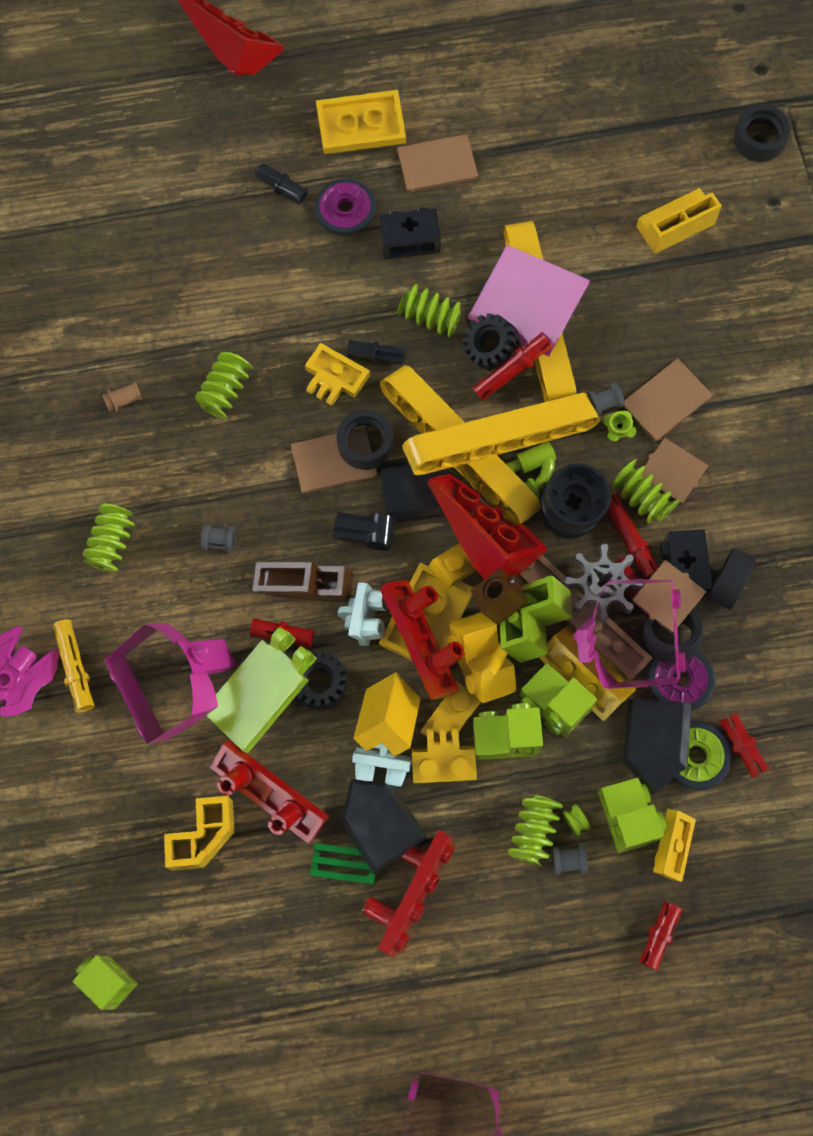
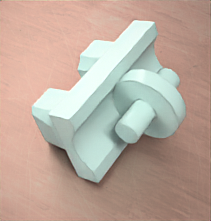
M358 583L355 599L350 598L348 606L340 607L337 615L345 620L344 628L349 630L348 635L357 639L360 646H369L370 640L382 639L385 631L384 622L381 619H374L375 612L387 611L389 608L380 590L372 589L367 583Z
M382 743L374 747V749H380V751H365L363 748L356 747L352 762L356 763L355 773L357 780L373 781L375 766L387 768L386 784L402 786L406 771L409 772L412 756L401 754L393 756L392 753L387 752L389 750Z

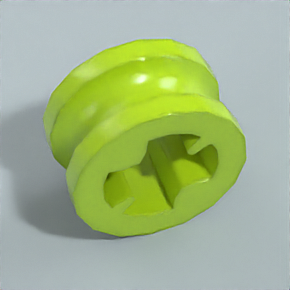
M576 804L572 806L570 812L566 810L562 812L563 819L574 836H580L581 830L588 831L591 829L587 818Z

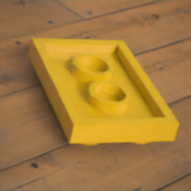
M398 90L316 101L324 155L406 144Z
M420 562L409 584L414 594L422 587L428 585L432 586L438 594V600L423 610V613L441 650L449 644L448 636L451 635L450 622L462 618L473 596L470 590L474 587L460 581L448 589L429 566ZM392 617L379 645L412 661Z

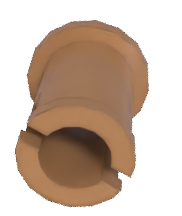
M136 382L112 392L109 389L107 394L102 395L109 412L112 410L118 412V408L142 400Z

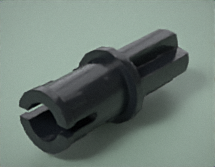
M265 163L258 165L256 168L255 177L272 187L276 194L281 193L295 201L298 205L305 201L308 189L289 179L288 174H281Z
M351 339L348 341L346 353L347 358L372 361V364H376V361L399 365L404 363L406 354L404 348L379 345V341L367 343Z

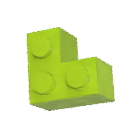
M552 575L523 585L525 589L522 593L527 604L500 623L501 649L520 663L547 655L545 627L573 618L570 590Z
M548 663L521 689L519 695L522 698L521 703H530L532 708L540 707V715L546 720L544 725L556 736L561 734L565 738L588 715L598 700L574 677L568 682Z
M519 703L512 705V709H507L505 716H498V712L489 711L479 713V717L473 718L476 761L536 757L543 747L540 707L532 708L530 703Z
M638 777L599 790L598 795L618 854L653 844L665 837L663 831L667 827L661 811L656 812L654 804L648 806L647 803L651 802L648 788L645 784H640Z

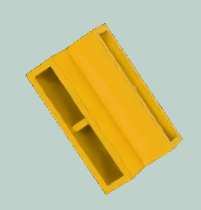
M698 188L639 217L636 227L652 252L656 254L715 225L722 205L713 192L704 195L702 190Z
M397 672L366 689L353 737L365 751L382 743L393 756H396L411 746L421 698Z

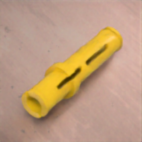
M69 619L57 621L52 625L66 674L64 679L65 686L70 689L75 707L74 711L76 713L89 711L95 707L88 685L90 677L84 671L72 621Z

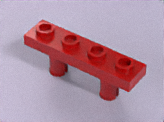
M408 580L384 584L379 589L430 699L434 700L453 695L459 691V688L449 667L465 656V651L462 645L456 641L449 643L440 650L423 613V610L438 600L436 590L428 585L422 587L414 594Z
M230 740L222 745L209 767L221 776L217 783V788L221 794L230 796L238 789L272 815L268 822V827L275 835H281L289 828L310 844L329 817V815L246 752H243Z
M438 830L428 849L424 850L415 846L399 858L417 868V872L399 907L394 909L373 897L367 900L362 914L386 927V932L377 948L383 953L395 958L397 952L401 954L406 948L410 938L407 933L412 923H418L425 909L422 903L427 893L432 894L440 880V876L437 874L442 864H448L454 853L455 847L452 846L454 840L450 835Z

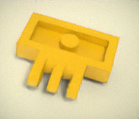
M322 343L318 345L305 364V370L315 375L306 391L313 394L318 386H320L321 388L317 392L316 397L321 400L325 398L328 392H331L326 400V403L331 406L336 402L342 391L355 398L370 376V370Z
M445 727L439 728V740H433V728H426L427 748L411 749L413 783L477 780L475 746H459L458 727L451 728L452 739H446Z

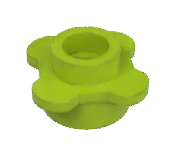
M619 411L612 415L607 414L603 419V423L607 426L609 432L607 437L612 442H617L619 438L624 437L631 439L636 434V429L632 427V415L628 411ZM621 424L622 428H618L617 425Z

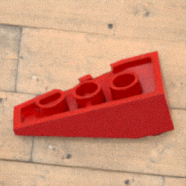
M178 0L216 58L227 66L228 72L234 75L242 76L243 73L255 75L284 49V45L261 30L255 32L246 28V22L224 15V10L206 0Z
M452 474L429 478L427 483L470 563L484 580L499 568L509 576L512 574L518 576L548 549L526 526L520 522L515 526L502 517L504 511L496 506L493 509L482 503L479 493Z

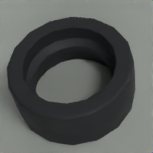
M754 105L746 109L739 117L733 137L735 147L741 155L753 161H770L778 157L784 150L790 136L791 127L789 119L781 110L770 105ZM753 123L767 124L776 131L778 139L773 143H758L749 137L746 133V127Z
M362 409L352 412L342 420L338 427L336 439L340 456L348 465L356 469L370 470L377 468L388 460L393 451L394 438L391 424L383 415L373 410ZM362 425L373 426L379 429L382 434V446L372 454H357L348 445L349 433L354 428Z
M732 548L712 587L708 598L709 601L731 610L745 587L756 558L736 548Z
M694 609L682 621L691 630L690 639L686 643L678 645L679 653H685V661L696 655L702 642L703 623L699 614ZM647 614L644 619L642 640L646 651L657 660L676 664L675 645L661 642L654 635V628L659 623L655 620H649V615Z

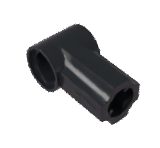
M337 512L333 538L363 543L366 547L374 550L388 551L392 548L396 519L393 516L382 513L363 516Z

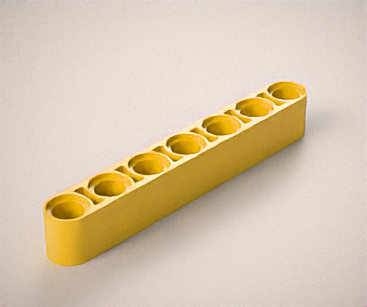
M533 221L504 226L506 246L510 245L543 260ZM561 334L550 356L548 357L543 354L534 361L544 402L577 394L563 334Z
M403 365L380 382L381 390L386 398L421 434L465 423L410 366ZM497 455L454 466L493 508L497 506L503 510L502 517L515 526L519 522L523 524L541 509L538 497Z
M579 393L419 434L406 440L402 448L415 475H424L582 433L594 428L600 422V418L588 394Z

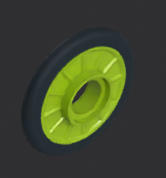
M691 721L689 750L692 747H700L704 750L706 758L703 763L696 764L690 760L688 754L687 768L672 779L689 789H709L719 784L728 774L732 762L731 747L724 734L715 726L702 721Z

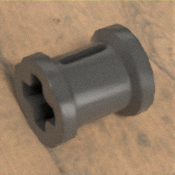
M616 382L610 383L609 387L597 392L592 390L587 392L598 416L601 415L602 411L615 406L621 408L625 405L623 393Z
M204 524L201 535V549L203 551L213 548L226 550L228 553L234 552L236 542L235 527L224 529Z
M579 845L578 848L559 849L557 846H552L554 876H559L561 872L574 871L587 874L588 861L585 845Z

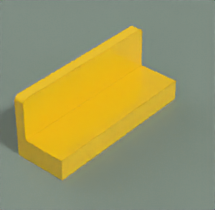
M568 625L550 639L547 643L548 654L539 658L545 664L548 663L568 682L574 677L598 699L592 711L604 722L636 689H604L598 676L595 658L591 662H579L578 642L573 638L576 631ZM599 654L609 673L618 682L627 681Z

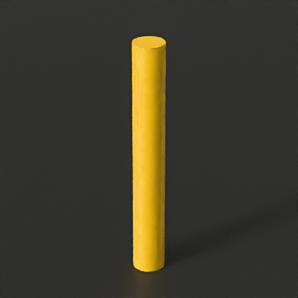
M501 642L481 673L485 681L493 680L508 655L506 651L501 649Z

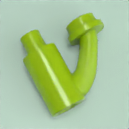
M547 441L516 454L515 460L506 463V465L514 473L520 471L522 474L542 467L535 481L530 478L525 483L540 499L539 492L553 474L556 455L552 445Z

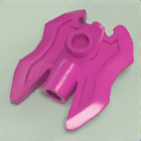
M15 626L0 635V702H6L5 706L0 708V716L3 717L15 716L32 708L36 693L42 686L53 680L60 657L59 650L53 649L33 665L37 656L28 648L21 646L14 654L23 632L21 626Z

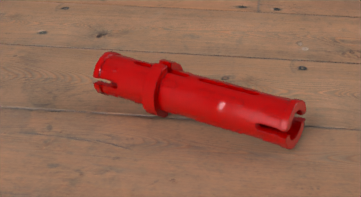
M542 331L523 348L519 346L515 349L516 353L476 385L472 386L475 393L482 401L487 400L489 396L526 367L531 368L535 360L554 347L553 343Z
M614 493L611 496L607 514L628 549L626 554L633 556V560L639 568L643 579L648 580L658 570L659 566L649 550L650 544L647 540H643L619 495Z

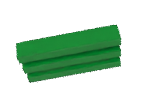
M319 843L314 844L310 876L374 885L375 875L367 863L320 857L321 852L363 857L358 849ZM319 864L367 870L369 871V877L318 870Z

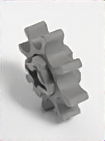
M607 544L601 545V559L595 563L586 561L583 555L578 553L575 563L583 568L584 575L576 579L567 577L564 584L567 588L577 587L584 593L583 599L575 603V612H581L582 608L587 604L597 605L604 587L598 586L599 580L601 582L606 580H630L625 576L624 569L632 564L633 556L629 554L623 562L612 563L607 558ZM644 583L620 584V587L618 584L606 586L598 603L601 612L599 621L601 623L607 621L608 614L606 609L613 604L621 606L626 614H630L633 604L624 598L623 593L631 588L641 590Z

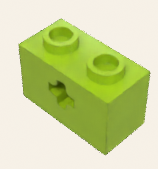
M96 955L94 958L91 956L86 958L76 970L79 975L72 981L101 1010L116 1009L138 985L111 957Z

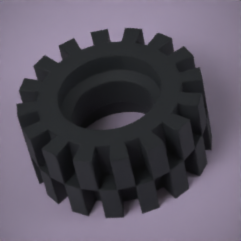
M487 313V318L483 315L478 316V323L474 320L471 321L472 330L466 328L464 333L469 337L463 338V343L467 345L463 349L471 361L481 368L492 371V368L495 370L514 355L512 353L519 347L516 342H520V337L516 334L518 333L517 329L505 318L498 314L494 316L492 313ZM492 332L499 333L500 342L497 348L492 352H485L483 350L485 338Z
M316 651V654H313L317 657L316 661L303 675L308 678L311 672L324 670L331 676V683L322 692L312 691L306 684L296 695V699L303 706H309L311 710H316L317 708L327 710L328 706L334 707L337 705L336 702L344 697V691L347 690V676L344 666L337 657L334 658L329 652L323 654L322 651Z

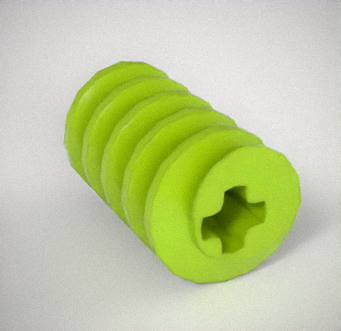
M415 283L410 290L408 289L404 293L397 309V316L405 313V318L408 321H411L416 316L417 325H422L427 320V329L432 330L437 325L438 334H443L448 329V338H451L461 317V302H457L451 308L449 307V297L442 303H439V293L436 292L430 299L428 298L429 289L425 288L421 294H418V284Z
M220 352L217 357L218 362L213 364L212 372H209L206 376L207 381L201 385L202 391H198L195 395L196 401L204 411L223 420L227 416L221 409L230 410L233 407L227 401V398L232 400L238 398L232 389H243V385L238 379L247 381L249 378L248 374L243 370H253L249 362L231 352Z
M634 459L617 475L612 484V489L617 491L623 488L621 492L623 499L632 496L629 505L632 508L640 505L638 514L641 516L649 513L646 520L648 524L660 522L679 504L680 500L677 499L669 502L668 499L672 493L670 490L660 494L659 492L663 484L660 482L652 486L651 482L654 475L650 474L643 477L642 474L646 467L643 465L634 469L633 467L637 459Z
M104 503L99 507L101 515H97L95 518V523L98 526H93L90 531L94 537L88 538L86 542L90 548L84 549L82 553L83 557L86 558L83 562L99 570L118 572V568L111 564V562L122 560V557L115 551L116 549H126L127 546L119 540L120 538H130L131 535L123 529L124 527H134L135 524L127 519L128 516H133L134 514L122 507Z
M529 794L532 798H525L522 801V805L528 810L520 811L518 815L526 823L515 825V830L521 835L513 836L511 842L519 848H511L507 854L516 860L544 867L538 861L539 859H549L550 855L544 852L542 847L553 845V842L545 836L546 834H555L557 831L549 825V822L560 820V817L552 811L553 809H563V805L544 796Z

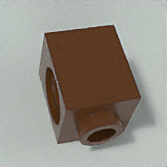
M500 568L470 590L480 611L497 625L527 604L522 593L525 589L522 582L516 575L512 574L509 576Z

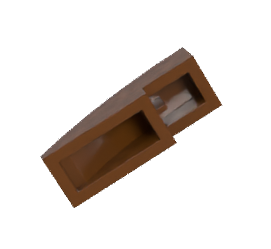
M256 562L252 592L291 599L349 602L354 573L346 566H316L312 562Z

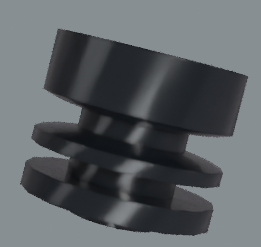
M582 463L568 464L559 469L548 482L539 500L541 504L539 515L543 524L554 535L566 539L580 538L590 533L609 509L611 501L610 485L604 475L594 467ZM569 502L570 505H576L577 508L574 510L572 506L567 507L566 503Z

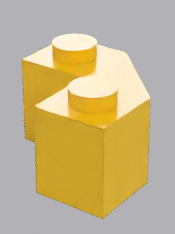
M482 612L450 622L451 635L448 636V643L456 641L464 648L465 656L458 661V664L465 678V684L469 693L474 694L482 703H486L517 692L514 664L507 658H505L492 681H485L481 676L482 671L499 645L497 624Z
M229 796L196 798L197 831L164 834L166 868L172 871L204 868L235 833L233 800Z

